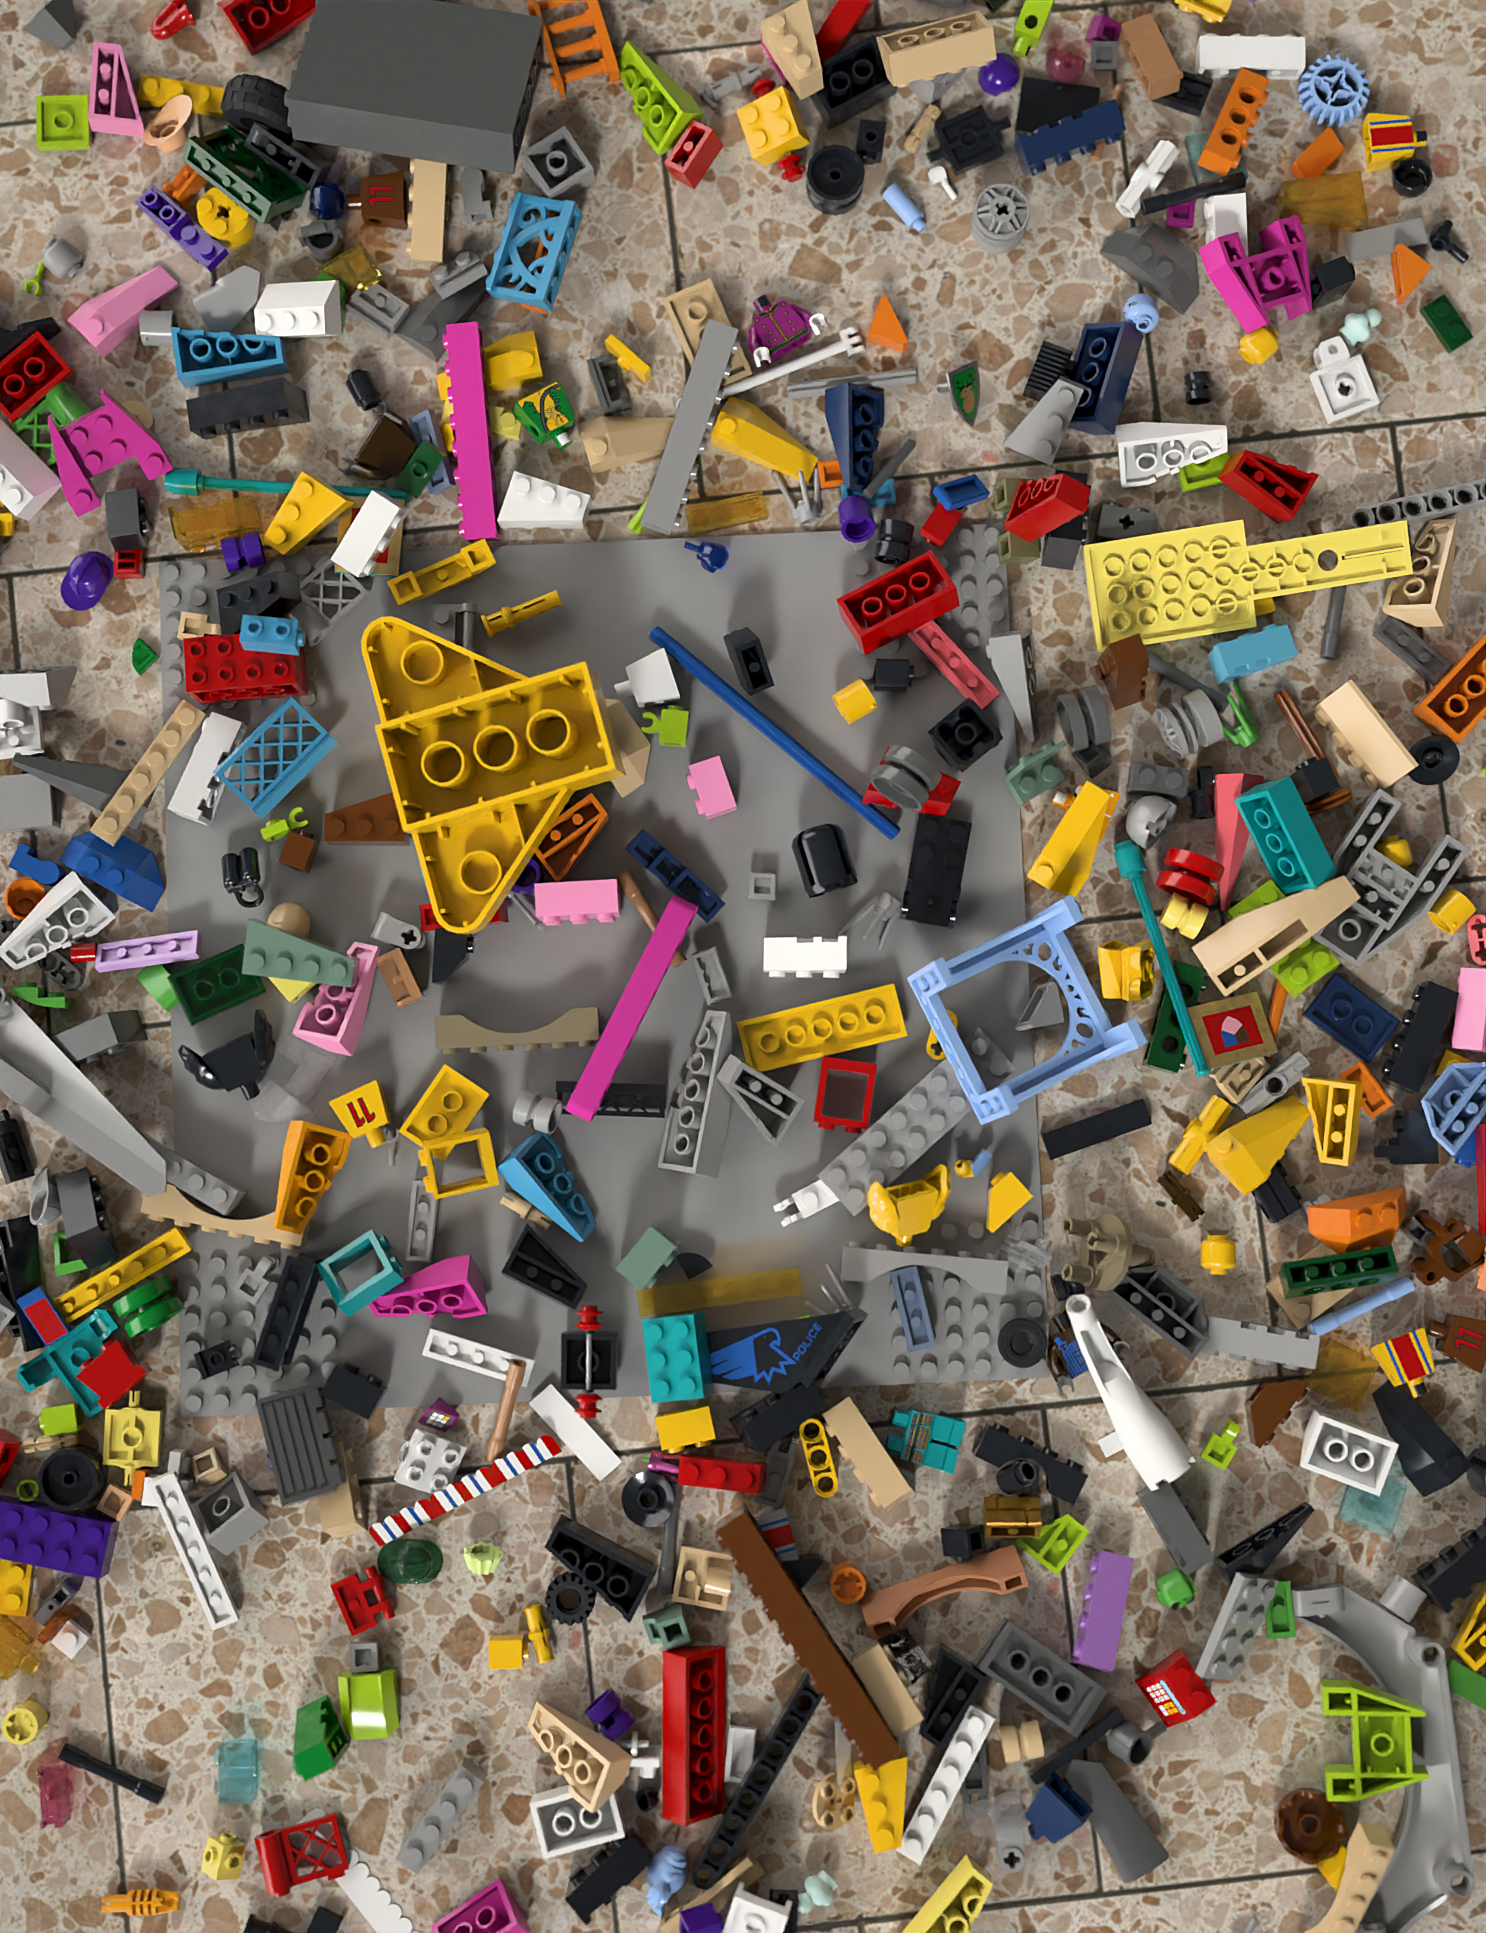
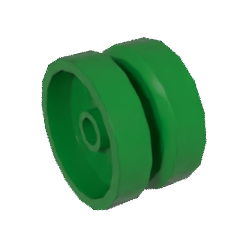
M167 1275L141 1286L112 1304L119 1317H127L137 1312V1315L129 1319L124 1325L131 1339L162 1326L170 1321V1318L185 1309L178 1296H172L163 1301L160 1300L173 1289Z

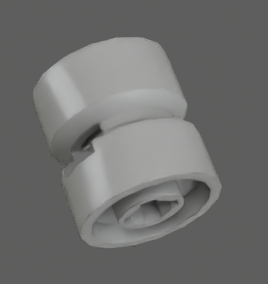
M527 1089L523 1090L513 1110V1121L525 1127L534 1125L535 1130L550 1135L555 1131L560 1121L563 1108L562 1102L548 1096L541 1099L539 1093Z

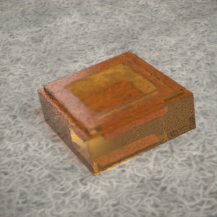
M65 1613L58 1614L37 1636V1640L45 1645L55 1637L70 1618Z

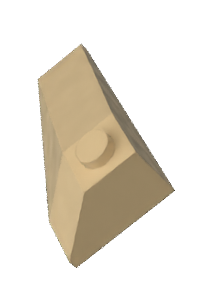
M601 416L578 423L577 426L592 475L663 454L675 418Z

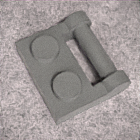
M429 604L428 632L456 644L457 614H464L463 648L476 653V649H474V614H477V604Z

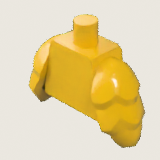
M940 1164L931 1172L926 1173L923 1179L885 1189L875 1181L870 1185V1189L867 1192V1200L870 1207L869 1213L873 1223L879 1229L895 1236L897 1245L901 1247L911 1246L913 1235L927 1231L930 1228L931 1221L936 1219L945 1208V1201L951 1191V1171L949 1167Z

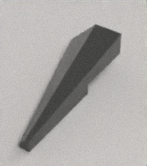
M18 752L15 753L11 764L101 812L104 811L132 771L130 769L127 771L111 769L109 766L71 760H52L44 756L39 758L25 756ZM156 788L132 820L129 827L137 829Z

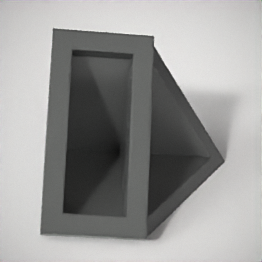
M72 0L50 1L23 31L61 50H67L76 40Z

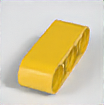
M812 1416L799 1426V1433L814 1489L819 1496L830 1497L838 1489V1480L822 1422L818 1417ZM816 1423L819 1426L818 1433L814 1436L806 1435L803 1430L806 1424ZM817 1449H821L826 1453V1458L821 1463H816L811 1459L812 1452ZM824 1476H828L833 1480L831 1488L826 1490L818 1486L819 1479Z

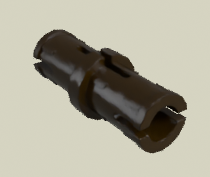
M1170 1170L1163 1173V1177H1159L1156 1181L1172 1198L1171 1202L1174 1205L1177 1204L1191 1222L1199 1219V1215L1202 1216L1205 1211L1190 1195L1191 1191L1187 1187L1184 1188Z

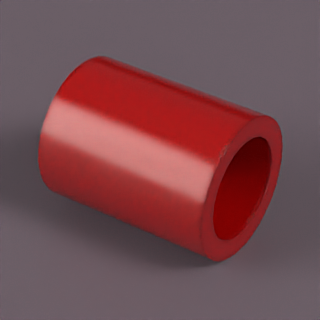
M98 943L72 944L70 950L72 962L95 961Z

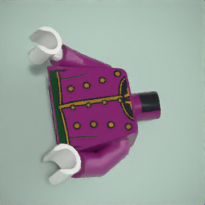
M762 295L753 302L759 314L752 318V326L748 330V349L755 358L757 367H761L760 361L766 360L769 365L810 341V328H812L815 335H819L818 327H828V324L823 314L814 315L795 304H788L785 300L772 305L768 297Z

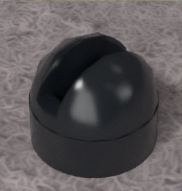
M645 1787L637 1791L636 1802L641 1811L648 1812L658 1806L660 1799L657 1796L659 1792L655 1788Z

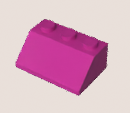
M500 1878L431 1926L433 1933H532L524 1912Z

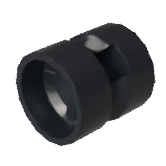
M881 520L878 537L882 541L876 545L874 559L893 566H901L907 563L910 554V548L907 544L912 543L915 527L901 520Z

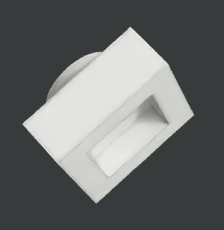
M71 1618L61 1628L51 1643L72 1660L92 1635Z

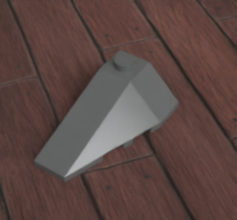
M488 274L445 299H442L437 291L408 312L394 331V334L437 363L446 351L442 338L443 333H446V325L466 323L488 293L486 290Z

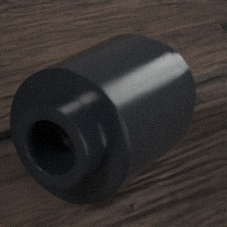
M357 369L348 375L345 384L357 406L361 407L363 411H369L377 407L379 402H381V393L369 371Z
M1018 1460L999 1469L996 1480L999 1488L1004 1493L1013 1494L1031 1486L1036 1479L1037 1472L1030 1461Z

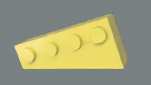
M966 1854L902 1933H970L971 1925L975 1917H978L993 1886L988 1872Z

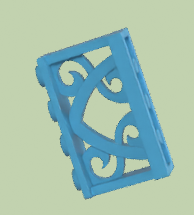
M517 191L515 199L510 204V215L507 224L502 229V240L499 249L494 254L492 271L486 279V290L494 299L540 307L542 310L552 312L583 215L575 201L565 200L564 202ZM529 209H538L541 213V221L537 222L536 217L531 213L530 221L525 222ZM547 211L560 213V217L548 218ZM546 231H548L549 236L554 234L552 241H547ZM540 234L541 242L549 250L548 255L535 260L526 269L519 249L527 241ZM539 266H544L542 273L539 274V271L536 269ZM508 274H512V279L509 283L517 282L521 276L522 280L516 287L511 289L504 287ZM529 284L532 288L536 289V292L531 294L522 292V290Z

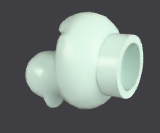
M1375 308L1368 309L1364 314L1350 313L1345 317V325L1339 332L1351 346L1357 342H1365L1371 337L1370 327H1375L1381 322L1382 314Z
M823 1870L817 1876L812 1875L806 1878L804 1882L806 1893L798 1894V1912L808 1913L813 1907V1902L820 1906L831 1905L833 1902V1891L838 1885Z

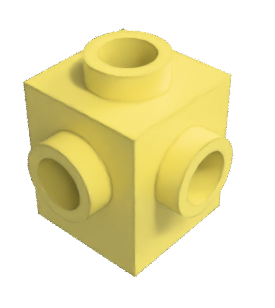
M224 1832L220 1836L208 1837L201 1870L214 1880L239 1879L246 1856L247 1845L238 1840L237 1835Z

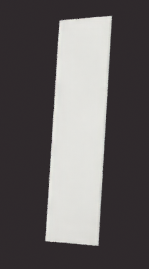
M552 1384L529 1403L599 1481L603 1480L622 1463L619 1457L587 1422L580 1418L578 1413L574 1412L575 1409Z

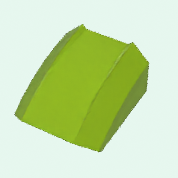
M396 1667L366 1672L342 1671L339 1674L338 1684L343 1725L345 1731L354 1740L388 1738L400 1727Z

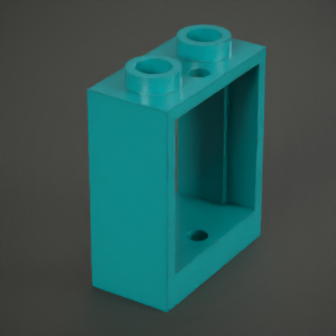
M372 1229L316 1265L337 1307L348 1317L405 1281L400 1273V1270L403 1269L401 1263L395 1255L391 1256L389 1252L392 1246L384 1235L379 1236ZM375 1249L385 1270L349 1293L339 1272Z

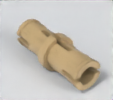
M508 1188L505 1195L514 1201L512 1202L502 1197L500 1204L519 1213L520 1218L523 1220L527 1218L547 1231L550 1224L541 1218L544 1217L550 1222H553V1220L528 1200Z

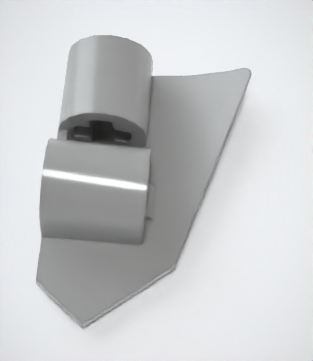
M243 265L217 280L215 286L191 298L209 332H231L258 302L261 272Z

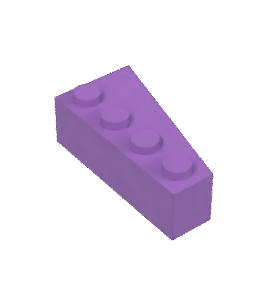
M1102 1550L1096 1552V1556L1091 1557L1089 1564L1091 1577L1084 1591L1085 1603L1079 1617V1628L1070 1664L1100 1672L1114 1670L1134 1558Z

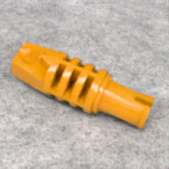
M132 1889L127 1894H104L102 1902H111V1905H102V1912H126L130 1916H154L177 1911L181 1908V1892L161 1889Z

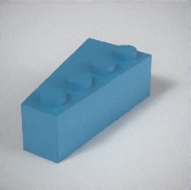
M170 327L177 377L185 388L289 373L286 347L280 337L253 334L237 335L231 334V332L220 331V333L205 332L200 329L182 330L178 327Z

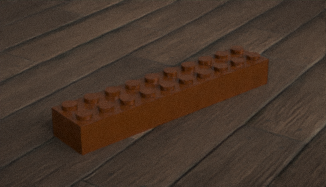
M744 1503L717 1522V1535L715 1536L724 1551L729 1549L732 1553L731 1562L739 1574L744 1572L747 1576V1587L755 1598L760 1596L762 1599V1609L770 1622L774 1620L777 1622L778 1634L786 1646L791 1644L794 1648L793 1656L802 1670L808 1669L811 1685L817 1694L823 1692L825 1695L826 1708L833 1718L836 1716L840 1718L839 1722L842 1725L840 1728L849 1742L855 1741L856 1753L865 1766L870 1764L872 1769L876 1771L902 1753L899 1737L894 1736L861 1679L746 1504Z

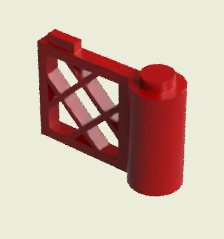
M336 1812L282 1829L268 1830L254 1837L267 1893L270 1895L274 1894L275 1898L289 1894L291 1892L290 1888L295 1885L328 1876L329 1881L345 1876L344 1870L349 1869ZM331 1822L334 1833L328 1842L316 1835L315 1832L319 1825ZM311 1827H314V1829L312 1830V1832L309 1831V1830H307V1829H308V1828H311ZM300 1831L309 1836L302 1850L291 1844L289 1834ZM334 1838L336 1839L337 1846L332 1844ZM311 1839L326 1846L319 1859L304 1852ZM329 1848L339 1853L341 1864L329 1866L322 1862ZM293 1852L299 1854L296 1860ZM301 1857L316 1864L311 1873L299 1876L297 1864ZM318 1866L324 1868L322 1870L316 1871Z

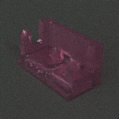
M67 1763L39 1765L36 1770V1777H39L42 1817L40 1828H45L50 1824H54V1828L63 1827L71 1819Z

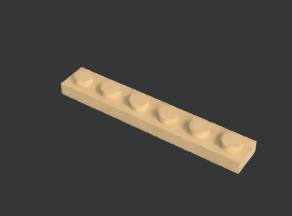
M184 699L91 827L90 832L113 847L206 718L204 712Z

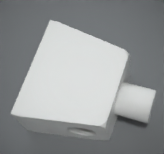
M664 648L627 666L626 672L629 680L614 685L619 700L634 696L638 707L681 701Z

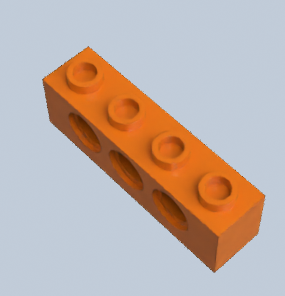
M1241 67L1197 165L1223 177L1228 174L1230 168L1236 169L1242 157V154L1238 151L1240 147L1245 149L1252 134L1248 132L1249 126L1254 128L1261 114L1257 111L1258 106L1263 108L1270 92L1266 91L1269 79Z

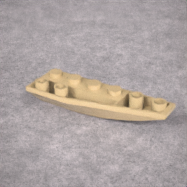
M1345 875L1324 882L1315 888L1306 889L1238 915L1191 948L1224 996H1227L1321 930L1359 900L1360 896Z

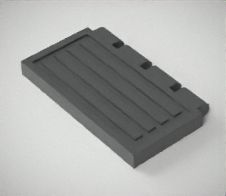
M310 1385L255 1400L282 1508L337 1492L336 1486L346 1483L342 1464L338 1463L330 1466V1463L339 1460L340 1456L335 1437L323 1439V1436L332 1434L333 1429L328 1411L316 1412V1410L326 1407L324 1396L320 1394L322 1391L321 1387L310 1389Z

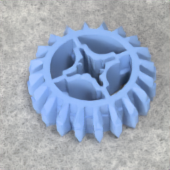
M1329 54L1324 57L1323 61L1318 58L1313 65L1310 64L1307 67L1305 73L1300 78L1301 84L1297 89V93L1300 94L1298 103L1304 104L1302 112H1310L1309 120L1314 117L1318 119V126L1323 121L1327 122L1329 127H1332L1334 122L1338 128L1344 122L1349 124L1353 121L1354 117L1360 116L1362 109L1368 103L1366 98L1370 95V89L1367 88L1369 79H1363L1365 70H1357L1359 62L1353 65L1349 63L1350 57H1347L1344 61L1341 60L1339 54L1333 60ZM1335 84H1336V85H1337V86H1336V89H1335V92H1336V93H1335V94L1333 95V97L1331 98V94H1332V92H1333V91H1331V90L1333 89V87H1334Z

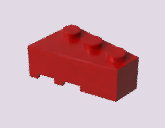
M883 758L879 765H885ZM940 772L942 777L933 791L927 792L928 800L921 811L916 812L944 817L961 781ZM871 782L861 804L868 805L870 803L886 805V808L893 809L901 807L878 792Z

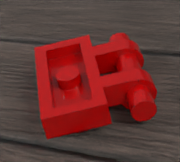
M375 1565L364 1569L368 1577L366 1581L361 1582L356 1572L330 1585L351 1636L377 1626L379 1622L375 1614L382 1611L386 1620L396 1616L392 1607L394 1605L391 1596H387L382 1584L384 1579L381 1574H378ZM371 1588L378 1601L373 1605L370 1604L365 1592Z

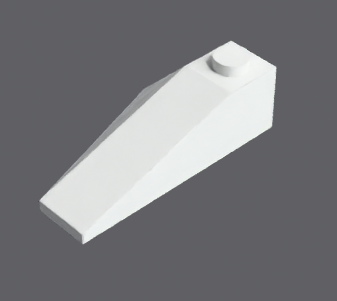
M73 870L45 895L0 946V957L14 970L20 969L46 957L47 953L60 947L64 949L71 946L72 942L85 936L89 938L96 935L116 916L92 887Z

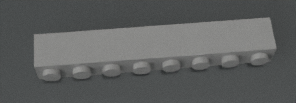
M708 318L640 526L669 536L672 529L677 530L682 515L678 514L680 504L686 505L691 490L687 489L686 486L688 480H694L699 465L694 462L697 453L702 455L707 439H704L703 435L706 428L709 430L712 428L716 414L711 413L714 403L720 404L724 389L719 387L722 378L727 380L733 364L728 363L731 353L736 355L741 339L736 338L739 330L737 328Z

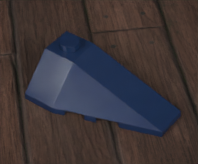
M848 382L825 390V417L845 488L863 493L870 484L874 467L872 455L879 445V441L876 439L878 429L883 428L884 394Z

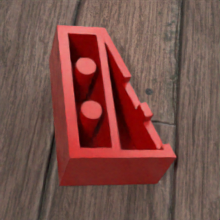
M1245 449L1229 457L1217 478L1274 522L1280 524L1296 516L1319 474L1298 470L1293 465L1287 466L1275 462V459Z

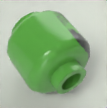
M1174 1569L1157 1579L1158 1590L1154 1593L1162 1607L1168 1605L1171 1610L1176 1611L1195 1600L1194 1592L1198 1590L1190 1575H1186L1179 1569Z

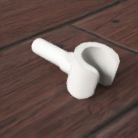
M937 166L929 170L928 176L932 185L941 182L942 187H944L951 199L955 200L958 196L948 183L945 169Z

